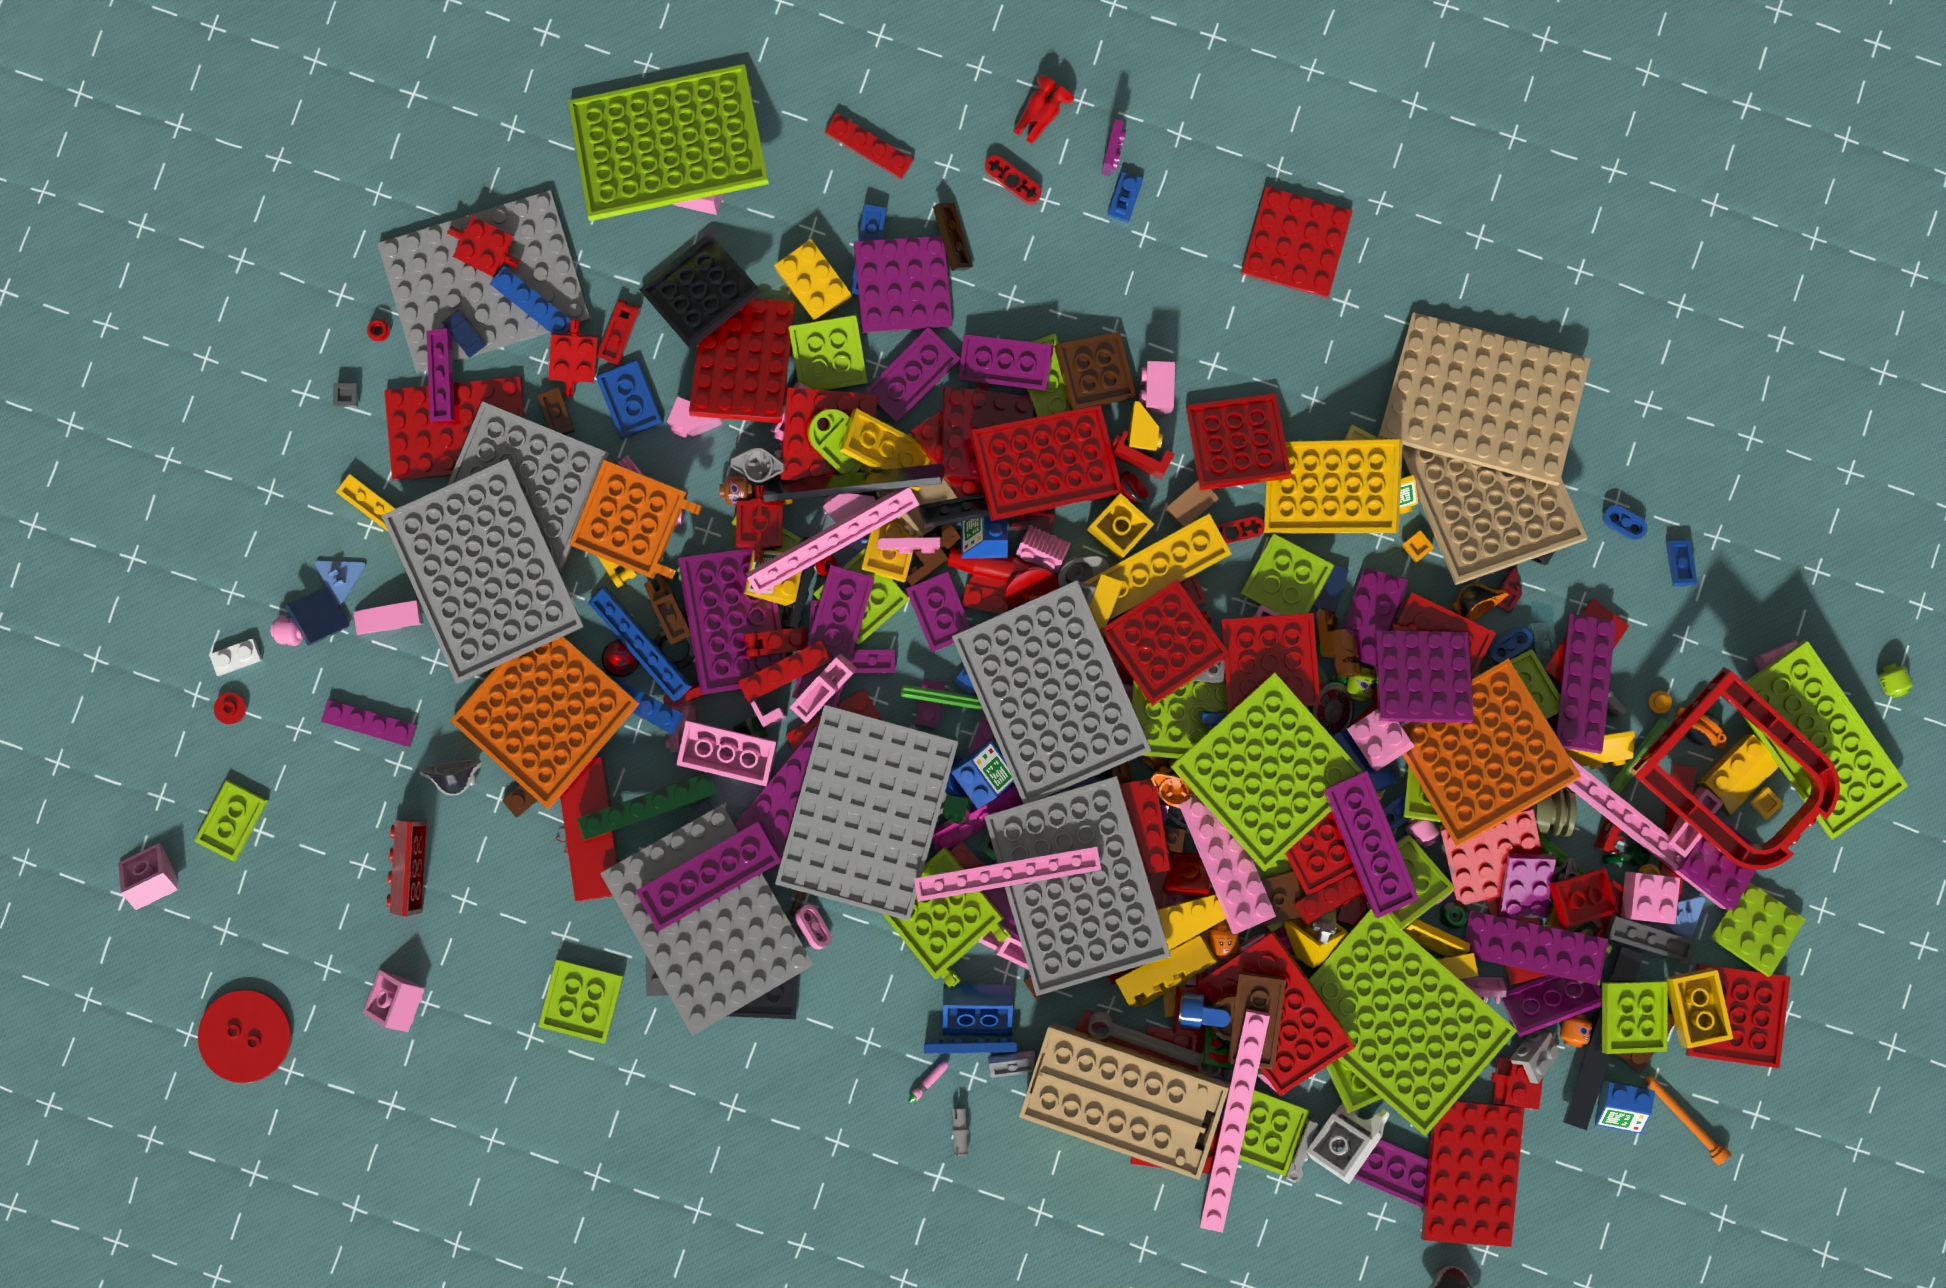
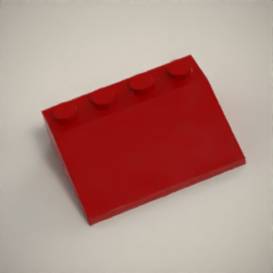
M395 820V825L392 824L390 832L394 842L393 848H390L389 860L392 861V871L388 873V884H391V894L387 895V907L390 908L389 913L399 916H411L422 913L427 821Z

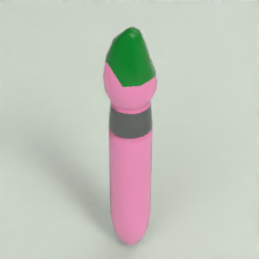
M949 1061L941 1062L922 1081L918 1088L912 1091L908 1099L909 1103H914L922 1097V1093L945 1072L949 1066Z

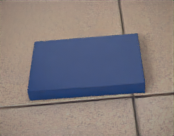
M638 359L596 375L621 440L663 423Z

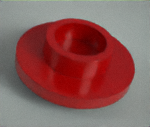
M224 693L214 703V714L224 724H236L246 714V703L236 693Z

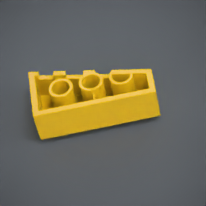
M1216 893L1157 908L1169 950L1226 919Z
M1196 935L1185 941V944L1171 949V957L1145 964L1116 979L1115 981L1128 1005L1142 1008L1218 963L1207 940L1202 936L1197 937Z

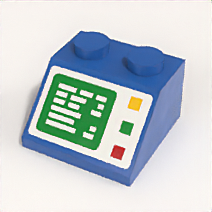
M987 516L961 521L962 558H1007V518L991 521V517Z
M992 740L956 762L951 772L977 809L998 797L1014 781L1002 753Z
M1603 1079L1595 1125L1641 1134L1652 1113L1655 1091L1647 1087Z

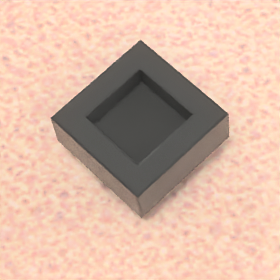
M334 383L333 406L358 407L359 385L357 383Z

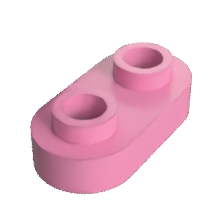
M805 905L796 911L795 919L809 945L814 949H822L829 945L831 934L817 909L812 905Z

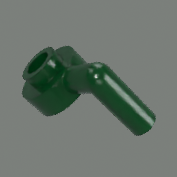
M1638 842L1631 843L1626 852L1604 855L1602 861L1604 864L1629 861L1634 866L1645 865L1650 859V852Z

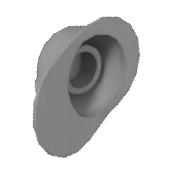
M1099 556L1070 557L1062 563L1058 571L1059 587L1066 586L1074 582V580L1083 583L1109 569V564L1104 558Z

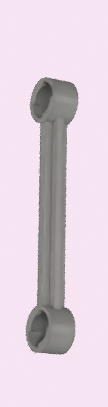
M1096 1012L1090 1017L1088 1031L1094 1038L1105 1039L1108 1036H1112L1198 1066L1200 1073L1212 1077L1217 1076L1221 1071V1068L1203 1065L1204 1051L1198 1053L1115 1024L1110 1015L1104 1012ZM1103 1022L1107 1026L1096 1028L1093 1023Z

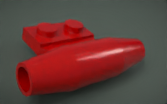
M951 547L948 558L949 566L973 575L966 584L962 606L997 614L1008 612L1009 607L1005 600V589L1010 579L1022 570L1040 567L1010 555L1007 558H962V550L957 547Z

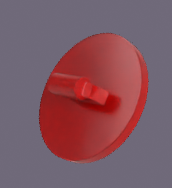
M1032 567L1018 572L1010 579L1005 589V600L1009 609L1012 610L1019 607L1022 603H1028L1059 589L1058 577L1052 571L1041 567Z

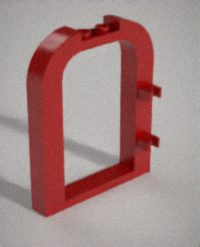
M1725 667L1718 672L1628 770L1733 863L1753 870L1770 869L1790 859L1794 853L1788 847L1794 845L1800 839L1801 833L1816 822L1818 815L1826 820L1828 819L1837 804L1840 792L1838 773L1831 760L1735 673ZM1720 696L1805 770L1810 777L1812 787L1806 802L1765 843L1748 844L1658 765L1664 756Z

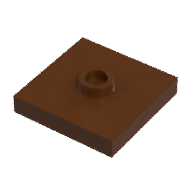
M1293 870L1261 878L1276 917L1260 923L1261 927L1301 917L1294 906L1296 902L1302 899Z

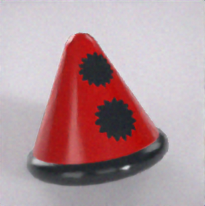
M1123 472L1120 479L1123 491L1121 494L1133 505L1147 503L1149 495L1143 483L1134 474ZM1118 495L1113 496L1111 503L1115 500V498Z
M620 639L610 642L602 653L604 669L615 677L631 675L640 663Z

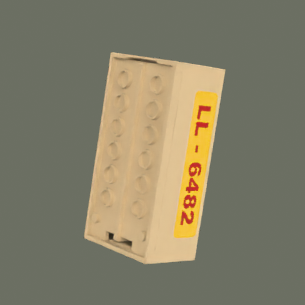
M1053 1023L1047 1029L1019 1117L1200 1180L1230 1083Z

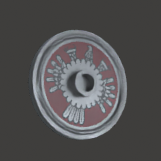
M1329 682L1319 688L1321 705L1310 706V713L1331 736L1348 729L1354 716V700L1350 698V694L1346 690L1347 687L1336 682Z

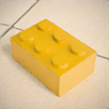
M811 239L774 265L776 272L813 322L824 320L852 299L850 291Z
M1707 968L1665 977V981L1668 982V995L1680 1046L1693 1048L1733 1039L1718 970Z

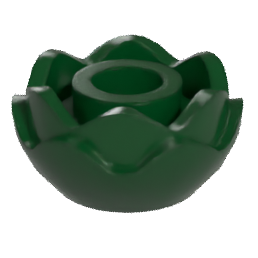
M1450 900L1442 905L1440 920L1443 925L1450 929L1461 928L1468 920V909L1462 903Z

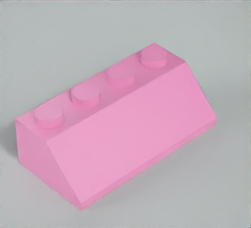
M686 720L677 765L767 786L775 759L776 741Z

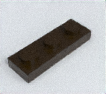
M936 204L933 206V210L951 270L960 271L972 268V260L955 204Z

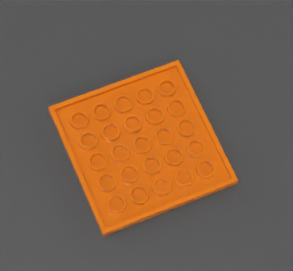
M563 636L497 666L450 721L545 808L550 809L640 703Z
M1509 658L1471 680L1474 717L1472 723L1410 722L1403 726L1415 747L1402 755L1457 848L1582 778Z

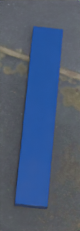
M602 587L588 603L674 702H678L692 685L607 587Z

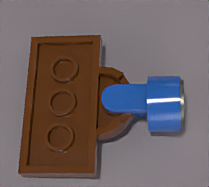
M1239 971L1236 994H1226L1219 997L1212 1006L1203 1005V994L1184 992L1181 995L1178 1024L1180 1027L1199 1030L1201 1024L1212 1026L1218 1037L1230 1041L1227 1063L1235 1064L1246 1009L1270 1013L1259 1067L1274 1069L1286 977Z

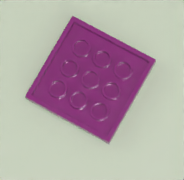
M941 236L855 241L853 243L862 333L953 326L946 251Z
M1375 631L1379 721L1473 722L1468 632Z

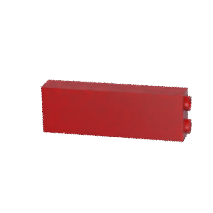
M596 754L560 796L575 902L613 897L600 873L620 862L615 831L583 842L575 822L579 817L611 806L605 759L598 757V754Z

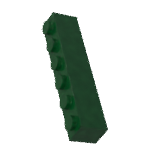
M707 772L579 817L575 822L581 839L584 842L717 794L711 775Z

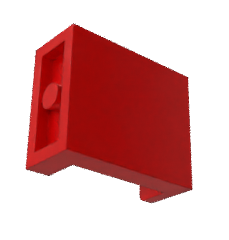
M1125 430L1123 435L1118 433L1112 445V449L1115 450L1113 453L1114 457L1161 480L1175 454L1166 450L1159 462L1124 444L1129 431Z

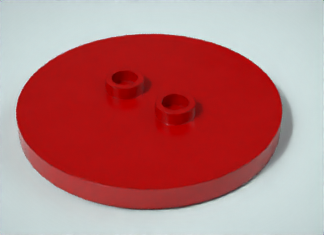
M238 990L225 994L215 1000L205 1011L198 1029L199 1051L206 1065L219 1077L236 1083L255 1082L274 1073L285 1061L292 1042V1028L286 1011L274 998L255 990Z

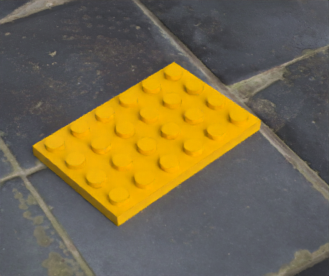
M1402 440L1285 442L1291 478L1266 482L1264 533H1399Z

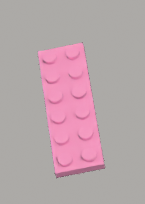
M1198 797L1179 804L1232 934H1237L1276 917L1250 855Z

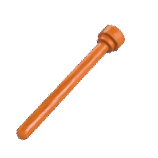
M1652 1076L1645 1077V1083L1655 1091L1661 1100L1710 1150L1711 1159L1717 1165L1724 1163L1730 1157L1731 1152L1725 1146L1716 1144Z

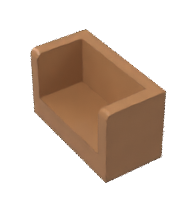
M1197 481L1172 502L1165 511L1182 529L1194 521L1219 498L1211 489L1200 491Z

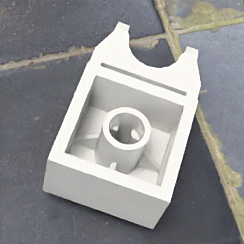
M1341 1104L1336 1112L1330 1116L1306 1152L1312 1160L1350 1184L1382 1137L1384 1125L1390 1115L1385 1109L1371 1119L1363 1120L1358 1117L1359 1109L1348 1114L1344 1104ZM1339 1147H1341V1148L1345 1147L1343 1151H1341V1152H1338V1151H1337V1149H1338Z

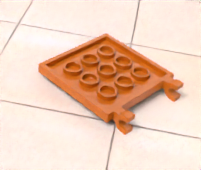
M603 460L569 545L654 579L656 573L673 579L676 570L661 565V559L681 510L685 509L699 515L702 506L686 500L688 493Z

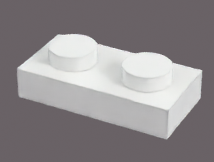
M253 638L209 654L217 676L262 661L257 643Z

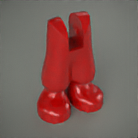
M1041 74L1037 78L1039 89L1031 94L1025 110L1013 131L1016 135L1020 136L1028 124L1032 126L1033 129L1026 139L1030 144H1033L1046 127L1056 118L1060 112L1061 103L1071 104L1075 99L1064 87L1058 85L1055 89L1056 83ZM1055 89L1052 97L1047 101V96Z

